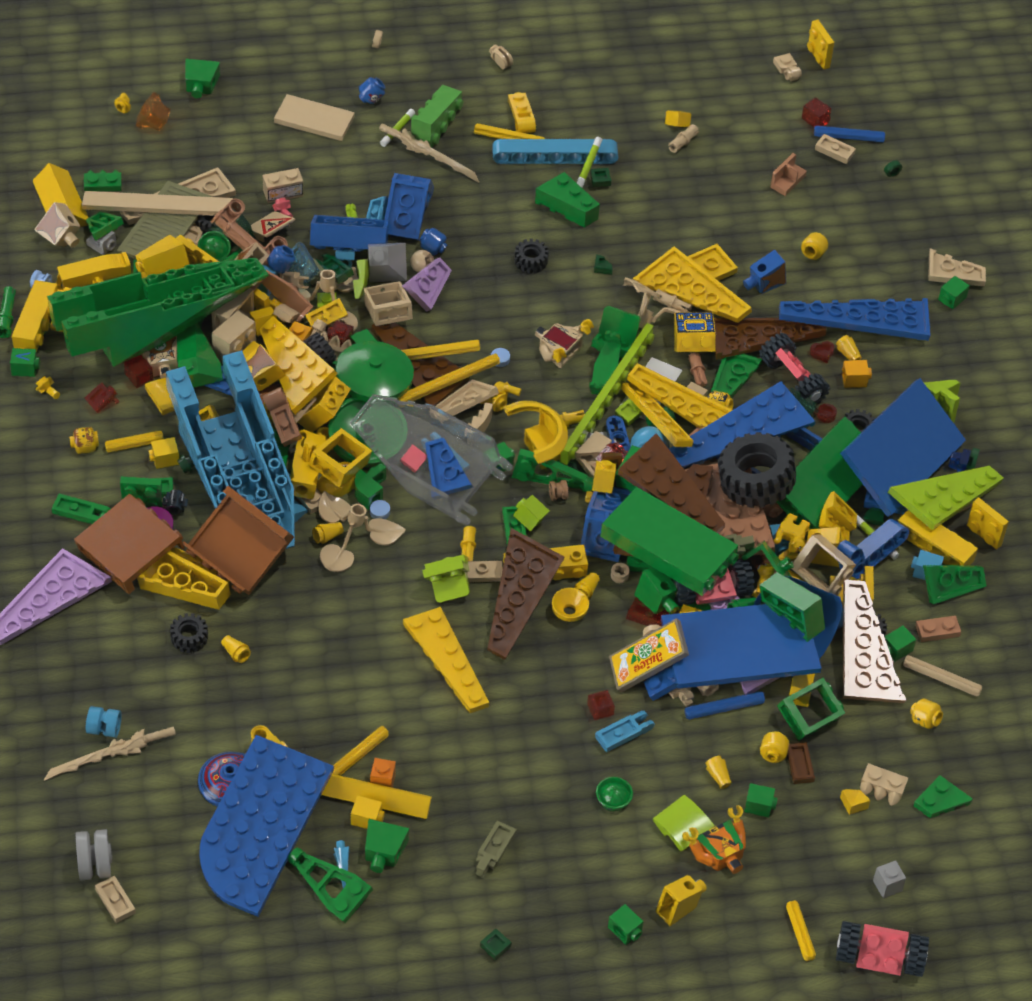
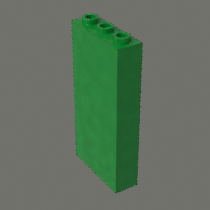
M846 417L837 422L796 465L797 476L793 490L789 495L786 494L782 501H776L787 514L791 513L797 516L795 521L797 525H800L802 520L810 522L809 530L821 529L819 527L820 516L831 492L834 491L846 502L862 485V482L840 454L861 433Z
M638 487L610 514L601 527L600 537L701 596L708 590L711 591L716 580L719 577L722 578L730 565H734L739 557L737 554L738 545Z

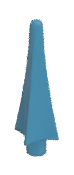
M337 841V848H334L337 867L348 871L349 846L345 847V841ZM341 880L342 888H344L346 886V882Z

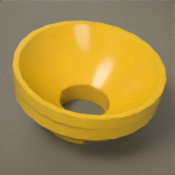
M564 588L557 591L552 598V610L561 620L568 622L578 621L588 612L589 599L579 589ZM571 607L576 612L574 614H566L564 609Z

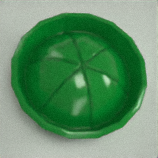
M207 232L198 241V247L219 262L227 258L230 253V241L221 232Z
M608 777L600 781L596 788V795L603 808L609 811H620L632 800L633 790L626 780L619 777Z

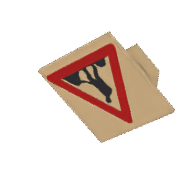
M274 211L245 229L253 232L257 240L264 242V237H269L286 226L290 227L295 218Z

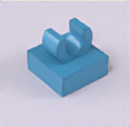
M351 248L336 250L335 257L340 261H348V266L352 267L355 251Z

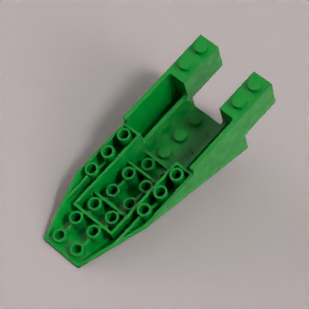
M257 258L195 265L189 264L184 266V268L170 269L161 274H150L145 278H142L141 272L83 287H74L64 292H54L52 295L47 296L52 324L56 331L63 330L66 347L71 357L103 349L112 366L115 367L168 342L268 277L269 274Z

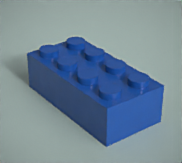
M314 215L311 222L310 245H314L318 249H324L328 246L333 247L335 250L352 248L353 251H363V249H368V244H387L389 220Z

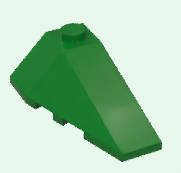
M198 323L178 334V368L186 367L193 388L223 381L221 363Z

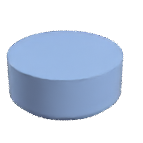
M497 348L492 351L491 355L496 353L500 358V363L495 366L504 367L509 364L510 353L508 350Z
M383 500L374 501L370 506V515L374 519H386L390 515V505Z

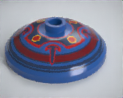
M223 752L211 757L204 763L199 772L198 785L201 794L209 803L218 807L245 754L240 752Z

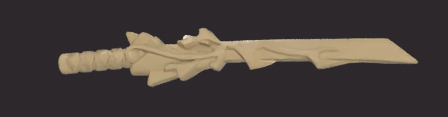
M383 123L380 125L379 130L400 139L401 143L407 146V150L415 151V153H424L426 156L431 155L435 157V160L448 164L454 171L463 173L479 183L475 172L431 148L427 140L415 139V136L406 129H403L401 133Z
M170 727L144 735V729H142L140 732L137 731L134 736L132 735L128 741L123 739L116 741V739H113L107 748L50 769L44 781L65 772L77 771L79 766L87 763L101 762L102 758L109 755L115 757V755L128 756V754L141 753L140 749L146 747V743L176 735L175 729Z

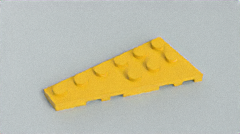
M675 246L633 278V280L638 281L653 291L660 289L671 296H678L677 299L692 306L713 312V314L737 323L752 312L751 306Z
M272 316L259 330L268 353L286 374L279 380L290 408L296 415L338 373Z

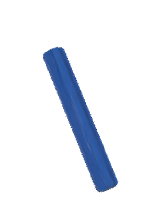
M815 126L814 136L822 137L825 134L839 139L884 142L885 132L827 126Z
M762 691L686 707L684 713L686 719L703 717L763 704L765 696Z

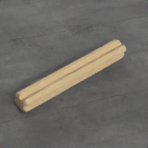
M910 655L905 657L903 665L909 669L974 696H979L982 691V685Z

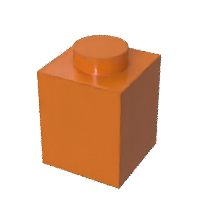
M375 758L370 775V783L393 788L396 775V761Z

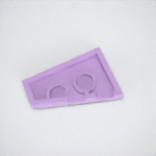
M437 258L403 284L402 287L425 311H429L435 304L452 270L441 258Z

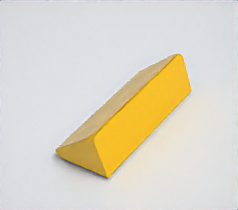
M815 674L793 676L789 696L812 684ZM811 692L793 701L794 704L808 707Z

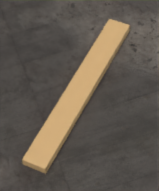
M85 191L82 208L86 210L215 216L233 198Z

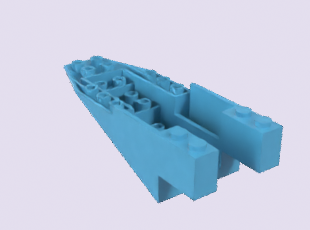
M243 351L223 356V373L235 402V412L209 420L201 421L199 402L186 367L166 371V388L179 420V434L215 509L226 496L223 491L229 486L294 536V487L275 441L274 431ZM295 536L285 549L295 547Z

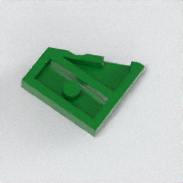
M939 775L914 801L913 806L929 818H933L941 813L954 811L955 807L964 804L968 806L972 803L973 798Z

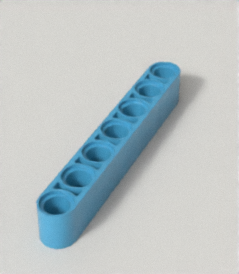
M498 139L492 144L493 160L500 164H585L595 139ZM603 139L593 164L615 163L618 160L617 142L611 139Z

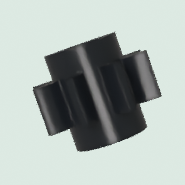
M171 490L166 492L162 505L166 506V510L170 514L178 515L187 508L188 499L184 498L185 494L182 491Z

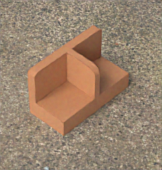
M792 153L772 174L770 188L784 196L807 173L806 170L795 164L796 154Z

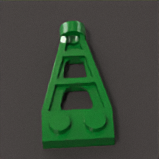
M520 448L511 478H516L519 481H533L549 484V481L558 483L561 480H566L567 486L570 488L591 492L593 477H589L553 459L538 464L533 457L534 453L532 451ZM537 465H543L550 468L552 474L539 475L535 473V468ZM557 472H561L567 476H570L571 479L558 478L556 477Z
M299 847L295 848L288 856V862L297 867L326 908L344 923L349 920L374 890L356 874L308 855ZM316 866L327 871V874L319 883L310 876V873ZM332 878L346 882V886L336 898H332L325 888Z

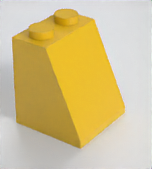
M172 235L164 237L135 255L137 259L135 265L138 272H141L142 278L150 274H161L170 269L176 270L189 265L184 244Z

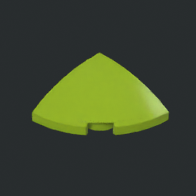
M368 259L357 261L359 279L353 280L355 299L361 298L364 295L363 288L367 287L369 277Z

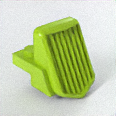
M957 380L923 382L954 423L960 401L958 393L961 383Z
M463 554L456 557H446L443 560L425 564V570H422L425 579L432 582L437 602L442 603L455 600L470 594L467 574L470 571L467 556Z

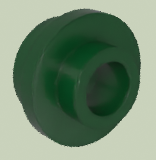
M181 455L177 462L185 474L193 472L191 468L194 467V464L189 456L184 457V455Z

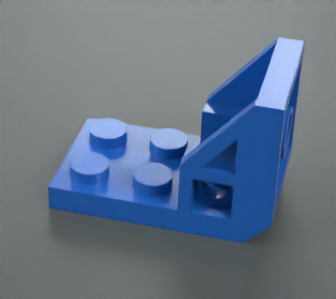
M394 173L384 219L389 220V236L419 241L425 207H428L434 191L431 179Z
M613 486L612 494L593 492L587 508L581 545H584L587 556L619 562L621 555L614 554V544L600 537L602 523L632 491Z

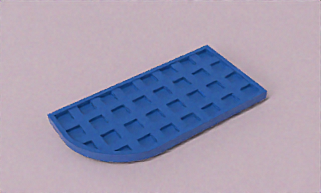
M256 735L205 829L200 843L202 872L207 884L217 897L230 906L259 917L288 860V856L293 851L334 771L333 765Z

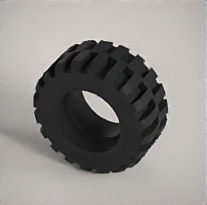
M755 432L753 435H750V433L744 434V437H737L733 442H729L720 453L718 468L724 494L728 495L730 500L736 501L739 505L743 506L745 504L750 508H754V506L762 508L768 504L770 506L774 505L776 501H782L786 494L789 495L795 486L797 475L794 452L790 445L778 436L773 437L772 434L766 433L765 435L761 432ZM756 466H765L771 468L768 471L759 474H750L744 472L745 470Z

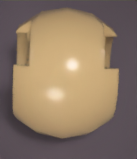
M419 250L411 257V267L414 271L420 272L434 258L430 252Z

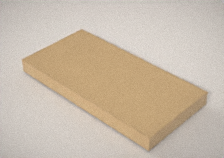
M287 94L274 117V123L342 141L355 117V112Z

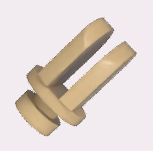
M493 45L490 48L491 58L503 70L507 66L513 65V58L504 47Z

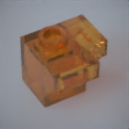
M153 92L145 101L136 122L138 128L151 127L159 131L167 123L171 109L161 102L160 95Z

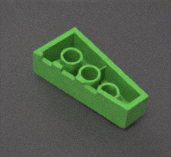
M442 85L433 94L432 100H427L425 108L421 107L418 110L419 115L411 117V133L415 136V139L427 140L431 148L434 144H438L441 134L446 132L449 122L454 120L457 110H460L463 106L462 91Z

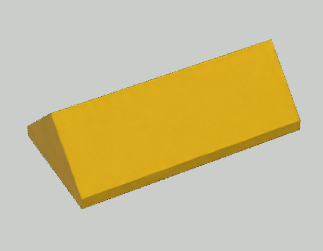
M48 163L33 179V184L45 212L47 213L54 202L65 203L80 227L87 226L86 219L89 217L86 210L82 208V201L69 172Z

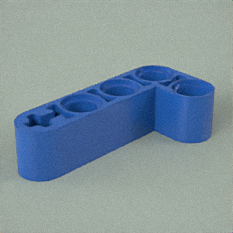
M889 519L857 546L847 540H843L837 549L856 564L852 577L859 579L860 574L864 573L865 566H876L908 538L909 529L897 521ZM838 561L839 567L842 569L843 565Z

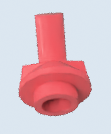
M285 197L276 199L272 205L274 211H280L281 214L293 217L287 210L291 208L290 200H286Z

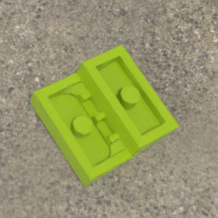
M686 795L681 796L652 819L664 836L668 835L680 852L690 844V841L683 839V832H688L691 837L692 834L689 831L691 827L696 828L700 835L715 826L706 814Z

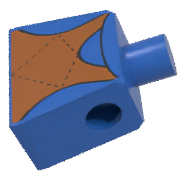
M773 250L750 266V277L743 280L745 288L750 290L755 287L759 293L763 294L786 284L785 261L776 250Z

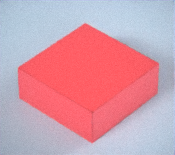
M412 444L400 459V462L416 473L427 459V455Z

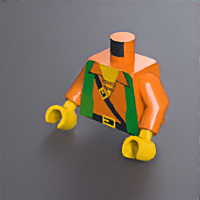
M736 806L737 815L733 814L732 808L728 809V816L733 818V822L728 820L700 835L696 828L691 827L689 828L692 834L691 837L688 832H683L682 837L685 841H690L689 846L698 862L712 867L716 871L728 867L732 874L742 870L743 865L739 860L742 859L746 848V833L743 820H740L743 814L741 806Z

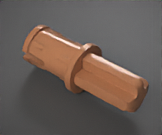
M697 352L691 353L688 357L691 365L690 372L694 376L697 385L701 387L706 386L707 380L704 373L706 369L702 365L701 356Z

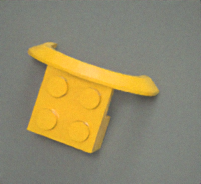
M519 401L503 407L507 416L523 411L540 412L539 424L525 429L524 442L528 449L534 453L533 457L538 464L552 459L561 463V452L567 444L568 430L564 420L554 409L535 401ZM539 465L541 469L547 468L543 465Z

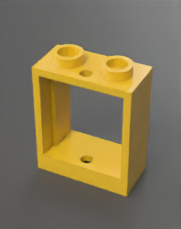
M337 377L333 378L315 396L317 399L312 404V409L309 408L299 419L298 423L308 431L314 432L336 415L351 388Z
M341 428L313 451L309 466L340 488L368 464L372 450ZM336 445H339L356 459L348 466L343 467L328 456L327 453Z

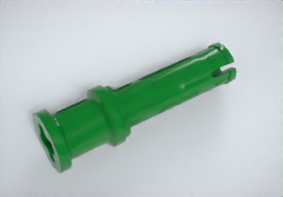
M10 286L4 288L0 311V338H8L12 332L10 326L14 320L12 310L16 289Z

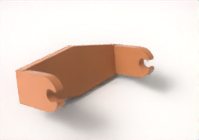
M266 270L269 276L252 286L251 289L254 291L263 284L281 303L301 313L296 322L301 323L306 317L305 315L311 311L313 305L297 290L295 285L293 286V283H288Z

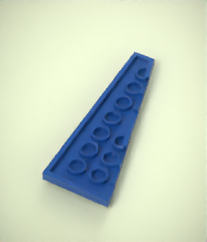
M907 298L905 301L895 302L894 299H888L885 302L875 299L849 300V303H839L838 300H832V303L814 301L811 304H806L802 301H780L779 320L929 341L930 338L927 298H923L922 301H912L911 298Z
M780 381L691 435L690 437L693 439L692 447L673 446L669 450L684 469L693 464H704V461L715 457L719 459L720 453L725 449V446L729 442H733L737 437H744V434L750 433V435H753L755 432H761L765 435L769 433L773 437L778 436L781 438V435L786 433L799 432V429L807 426L813 427L815 420Z

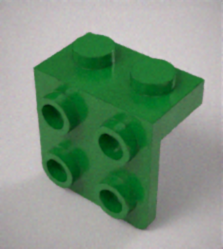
M606 306L603 311L599 332L593 338L591 347L601 352L606 342V331H611L610 333L616 332L621 338L620 358H623L636 340L641 317Z

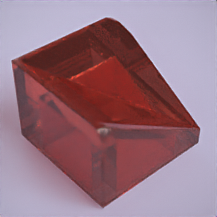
M608 690L588 695L587 705L594 720L614 715L615 705Z

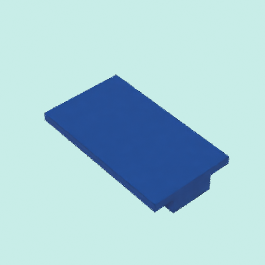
M919 378L840 454L888 517L902 505L888 493L890 487L928 479L966 439L921 378Z
M766 604L661 615L662 626L676 618L681 621L689 656L672 664L677 689L821 672L814 639L812 638L807 642L803 638L804 633L797 627L795 629L790 627L789 624L791 622L784 615L779 617Z

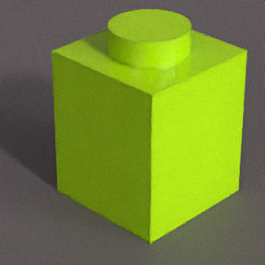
M531 495L527 500L523 498L516 505L518 509L513 516L531 532L542 522L550 510Z

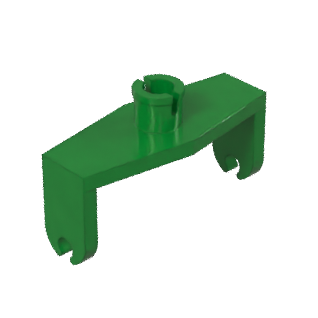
M606 331L605 333L606 342L594 364L593 378L589 384L592 394L599 395L619 365L622 342L620 335L616 332L610 333L611 331Z
M765 540L741 557L745 561L762 550L776 572L783 576L792 577L788 571L794 568L793 562L789 563V557H785L780 561Z

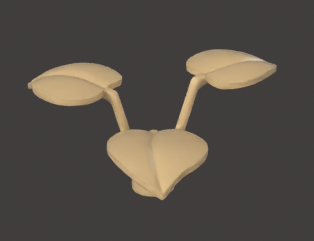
M352 267L354 275L340 284L335 282L334 271L323 270L320 273V281L316 282L312 295L305 289L299 288L298 291L310 302L314 300L320 287L325 293L331 292V298L334 301V290L338 289L341 292L354 290L353 280L358 279L356 268ZM347 311L348 317L342 318L327 327L333 332L348 333L357 329L358 321L354 314Z
M625 277L624 286H634L637 292H644L641 308L638 316L641 317L640 328L643 329L646 323H655L657 318L664 312L672 314L674 312H681L673 308L664 307L653 317V312L647 309L651 295L658 299L661 297L647 286Z
M326 491L323 492L319 500L318 511L324 521L337 523L339 521L345 522L348 519L350 524L342 548L330 544L324 546L320 552V560L329 571L342 572L352 566L354 555L352 552L345 550L353 527L357 528L364 523L366 530L370 532L371 540L384 546L395 543L405 533V528L386 519L375 518L370 520L368 524V516H365L366 508L361 504L350 506L345 500L332 496Z

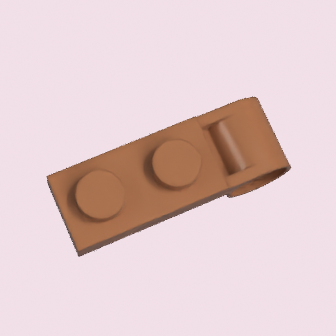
M279 387L262 395L283 446H288L302 439L282 388Z

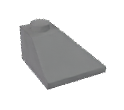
M406 243L368 244L369 282L407 281Z

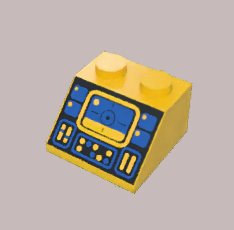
M674 312V351H715L713 312Z

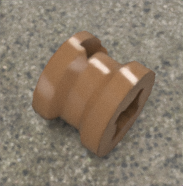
M561 480L558 483L549 481L551 501H556L558 498L568 499L566 480Z

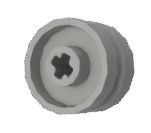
M107 829L95 831L94 844H91L88 831L76 832L79 879L90 880L93 877V865H96L99 878H110L112 853Z

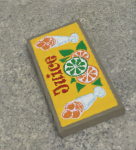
M676 618L609 656L616 688L619 692L622 693L689 656L681 621Z

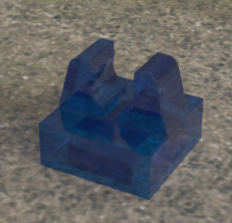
M963 449L962 453L952 452L948 466L957 470V472L966 471L971 450Z

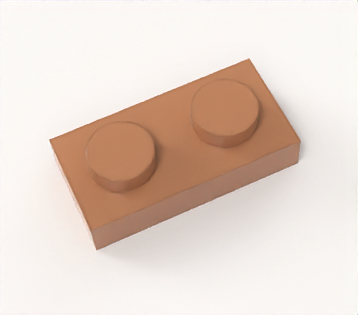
M956 616L916 621L915 626L921 642L955 638L961 635V629Z

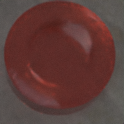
M822 404L819 406L817 417L820 421L831 423L836 419L837 409L833 405Z

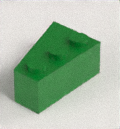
M565 172L536 188L535 204L539 206L543 204L549 207L550 211L554 213L557 211L565 215L566 219L584 228L599 219L600 204Z
M778 572L760 584L762 601L779 617L784 615L791 622L789 624L790 627L793 629L797 627L804 633L803 638L807 642L825 630L822 599L819 595L810 592L802 585H798Z

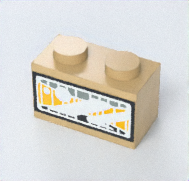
M299 168L263 175V191L267 203L275 202L276 199L283 197L287 200L304 196L303 179Z

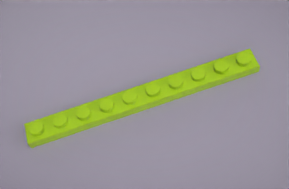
M646 323L561 452V463L568 465L571 459H575L576 451L580 445L582 446L586 442L588 433L593 432L596 421L602 419L604 409L611 405L614 394L617 395L619 393L623 381H627L628 374L638 363L639 357L644 356L647 345L652 344L655 337L653 325Z

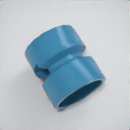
M91 706L87 714L86 733L99 735L102 732L104 736L117 738L121 726V710L108 709L104 711L102 707Z

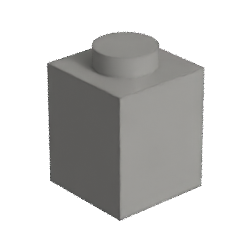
M893 861L876 868L873 882L881 896L886 898L903 891L906 877L897 861Z

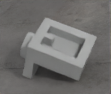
M111 231L98 240H94L93 236H90L86 240L87 246L105 255L116 246L115 233Z

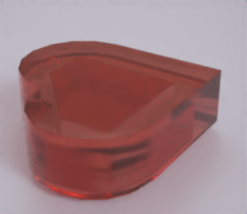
M824 341L821 344L814 343L810 347V355L815 359L828 363L834 353L835 346L829 341Z

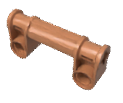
M232 199L210 221L223 230L222 233L242 250H245L255 242L269 255L275 246L285 245L288 247L287 241L281 236L274 237L266 247H263L240 227L236 221L245 210V205L240 199ZM266 259L263 265L269 267Z

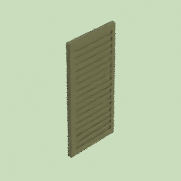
M167 181L158 193V195L212 197ZM144 212L117 251L119 253L126 252L127 256L136 259V254L168 235H172L175 238L179 235L185 237L200 215Z

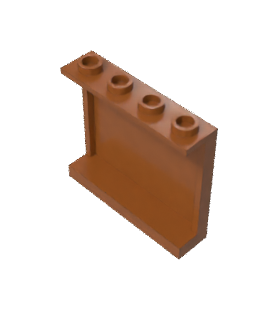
M227 486L223 491L226 496L189 544L186 542L182 544L188 548L186 552L195 559L198 556L203 560L201 562L203 566L209 570L214 568L218 571L216 576L225 581L229 580L232 582L233 585L231 587L239 594L245 592L250 595L294 536L231 487Z
M131 494L127 495L74 539L79 551L105 574L109 575L128 594L135 590L132 581L177 545L182 550L185 548L182 544L183 536L176 529L173 531L166 520H160L153 509L150 508L148 510L140 498L135 499Z

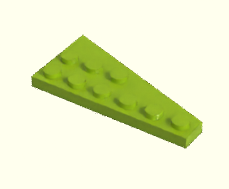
M985 466L892 486L888 493L933 530L969 506L978 497H982L1001 484L1004 477L992 467Z

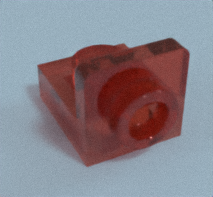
M102 382L84 397L97 413L112 400L116 404L120 402L116 397L118 394L111 385L107 387Z

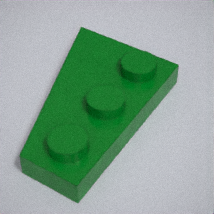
M745 354L722 358L711 392H725L732 398L760 367L762 359Z
M923 565L929 602L932 604L987 586L984 568L981 566Z

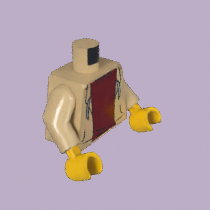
M586 319L581 325L575 327L563 326L557 323L549 330L540 326L536 330L535 336L540 339L539 350L544 361L553 362L559 368H562L582 348L584 333L588 335L591 333L590 329L594 328L592 321Z

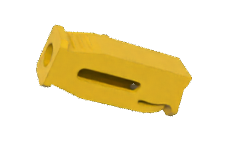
M121 252L120 254L102 255L57 267L56 284L59 290H63L64 287H83L130 275L131 264L127 253Z
M303 429L300 430L302 439L298 440L296 444L290 479L294 487V496L313 499L319 472L309 466L313 451L325 442L326 436L317 435Z

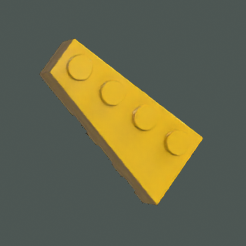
M171 551L167 552L137 577L140 589L220 610L231 595L227 581Z

